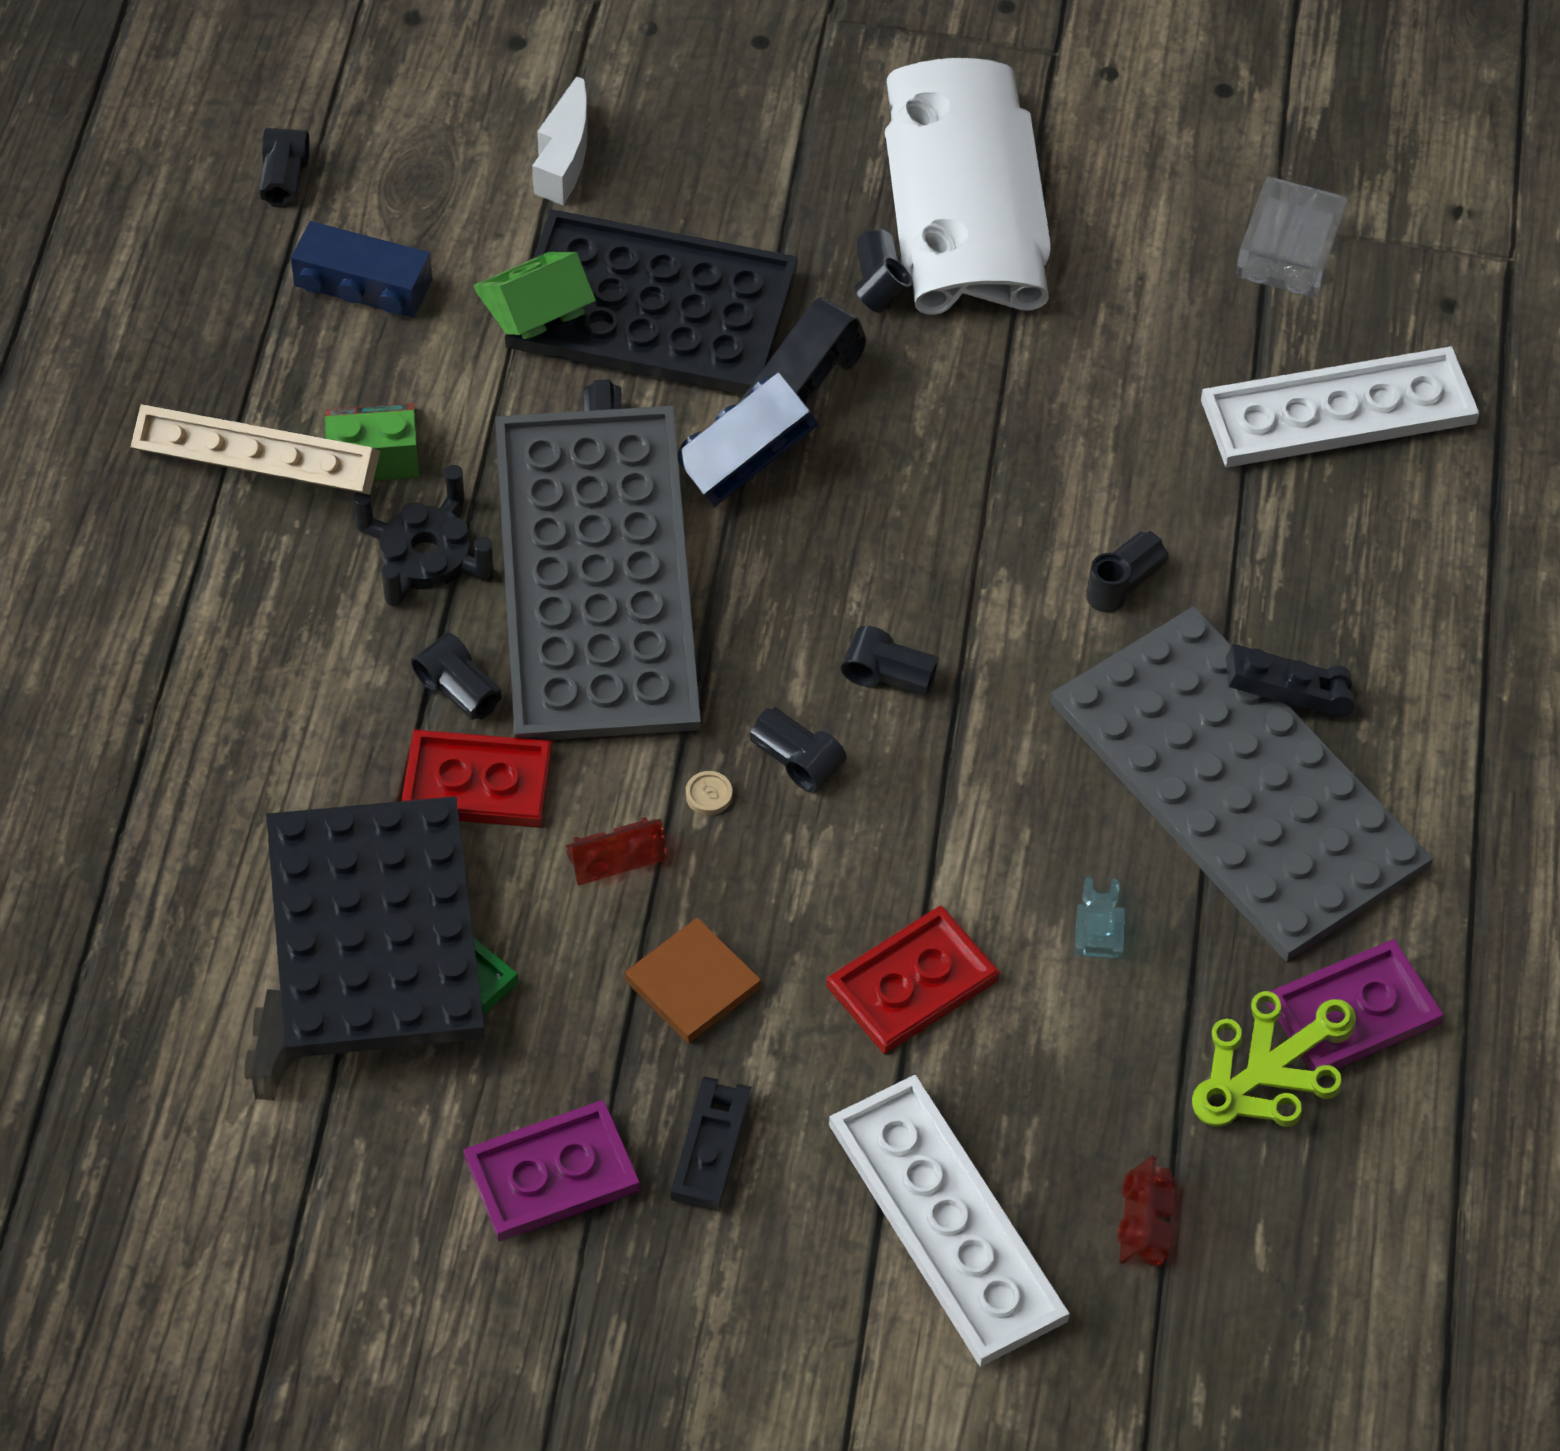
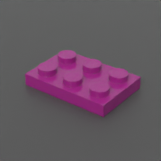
M1395 939L1270 991L1276 994L1281 1001V1015L1278 1021L1289 1038L1315 1021L1318 1008L1328 1000H1343L1355 1012V1030L1349 1039L1340 1043L1323 1040L1301 1056L1309 1071H1314L1322 1065H1330L1336 1069L1440 1025L1444 1016ZM1267 1002L1271 1010L1274 1011L1275 1006L1272 1003ZM1332 1011L1326 1018L1332 1023H1340L1344 1020L1345 1016L1339 1011Z
M604 1100L463 1149L464 1159L498 1242L640 1191V1182Z

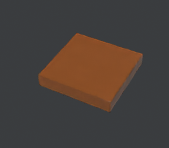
M698 917L624 972L625 981L687 1044L761 988V979Z

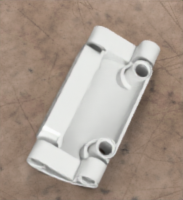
M976 58L936 59L894 70L887 78L892 121L885 129V137L887 140L897 219L901 264L912 277L915 307L924 314H940L947 311L962 293L1019 310L1028 311L1042 307L1049 299L1044 266L1050 254V238L1031 116L1029 111L1020 108L1014 70L1006 64Z

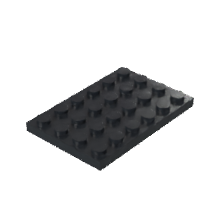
M550 209L533 259L547 252H577L596 301L583 306L585 313L577 318L561 322L559 318L545 323L547 330L534 337L523 339L521 334H506L505 346L510 349L744 395L769 362L798 268V257Z
M456 796L266 813L286 1058L485 1039Z

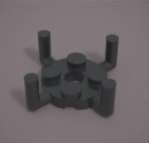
M450 465L445 469L447 497L440 508L425 506L418 502L409 503L402 508L401 513L394 516L388 523L375 519L373 516L371 494L356 492L353 496L358 530L380 539V554L384 563L381 569L384 599L390 606L399 605L410 588L429 589L431 588V583L443 580L447 584L458 578L463 572L482 580H488L494 574L491 540L486 537L476 539L474 542L475 557L470 556V539L467 524L456 516L465 502L463 470L458 465ZM423 542H430L437 546L434 550L426 553H419L414 550L416 545Z

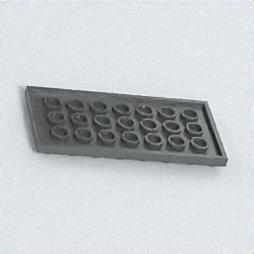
M673 406L495 416L515 738L559 740L700 730L701 721Z
M1193 606L1051 692L1050 704L1283 960L1288 962L1430 869L1433 857L1286 703L1228 687L1226 655L1231 645Z

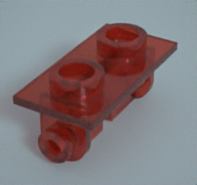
M642 817L638 822L614 828V832L609 834L601 832L580 839L578 836L574 837L573 843L565 845L569 862L574 865L577 884L582 885L667 860L668 856L661 819L648 821L646 817Z
M1153 1155L1135 1169H1131L1127 1173L1122 1185V1196L1126 1198L1124 1217L1120 1222L1117 1232V1240L1121 1243L1119 1263L1121 1264L1126 1263L1136 1255L1143 1256L1145 1264L1160 1266L1163 1264L1164 1258L1169 1256L1172 1223L1155 1218V1215L1158 1214L1168 1218L1173 1214L1176 1180L1172 1177L1170 1169L1164 1167L1156 1168L1157 1157Z

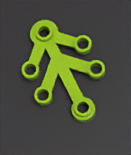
M1263 991L1256 994L1251 1003L1255 1022L1248 1068L1232 1079L1233 1051L1242 1042L1241 1028L1232 1019L1219 1020L1212 1028L1215 1052L1211 1078L1200 1083L1192 1097L1195 1115L1207 1125L1215 1127L1230 1124L1237 1116L1274 1120L1283 1127H1291L1299 1122L1302 1115L1301 1102L1293 1094L1282 1093L1275 1097L1274 1100L1245 1096L1259 1085L1313 1092L1323 1099L1333 1098L1341 1090V1075L1333 1066L1322 1065L1314 1071L1285 1067L1323 1040L1340 1043L1349 1039L1355 1030L1356 1018L1353 1008L1347 1002L1339 999L1324 1002L1317 1010L1315 1021L1270 1052L1274 1023L1281 1015V1001L1273 992ZM1263 1002H1270L1275 1006V1010L1269 1014H1263L1257 1008ZM1332 1011H1339L1345 1016L1344 1020L1340 1023H1332L1326 1017ZM1226 1029L1232 1030L1236 1034V1037L1228 1042L1218 1038V1034ZM1330 1076L1336 1083L1331 1088H1322L1318 1085L1317 1081L1320 1077ZM1214 1094H1220L1226 1098V1102L1222 1106L1214 1107L1208 1103V1099ZM1283 1104H1291L1295 1107L1296 1111L1291 1116H1282L1278 1113L1277 1109Z

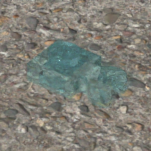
M1087 876L1085 879L1082 897L1086 905L1077 904L1074 955L1122 959L1125 908L1114 907L1117 904L1120 891L1118 879L1112 878L1110 891L1106 894L1097 893L1093 889V877Z

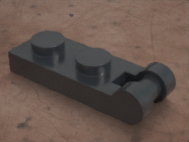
M1233 644L1226 655L1229 688L1335 717L1347 716L1354 710V697L1350 691L1352 687L1351 673L1343 666H1333L1329 669L1309 665L1300 660H1291L1266 653L1260 649H1251L1237 644Z
M703 1077L672 1185L671 1201L720 1211L745 1116L750 1106L752 1086L738 1083L736 1088L720 1085L719 1079ZM714 1104L730 1107V1110L726 1112L712 1108Z

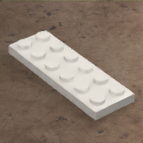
M1452 346L1203 389L1201 396L1202 405L1226 468L1477 424L1479 416L1478 408Z
M916 1075L829 1116L831 1130L980 1367L1068 1322V1310Z

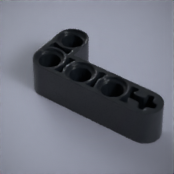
M824 297L817 298L795 325L739 403L750 395V391L756 383L767 377L772 378L779 372L804 405H806L835 365L848 370L861 357L866 346V336L860 319Z

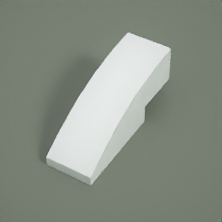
M579 77L575 78L538 130L539 157L532 165L534 194L561 205L565 204L575 187L583 167L587 148V99L584 79Z

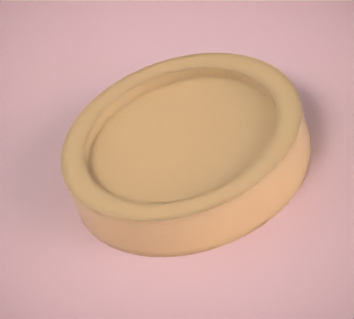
M700 772L694 775L686 785V801L690 808L699 814H719L726 810L732 801V785L724 775L718 772Z

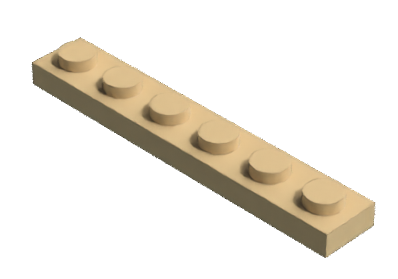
M142 404L140 405L131 448L139 451L368 495L371 493L380 451L372 447Z

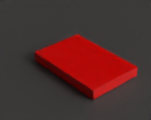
M413 729L402 801L456 796L459 821L541 828L553 750L552 741Z
M940 905L826 978V987L885 1055L999 981L1000 971L943 906Z

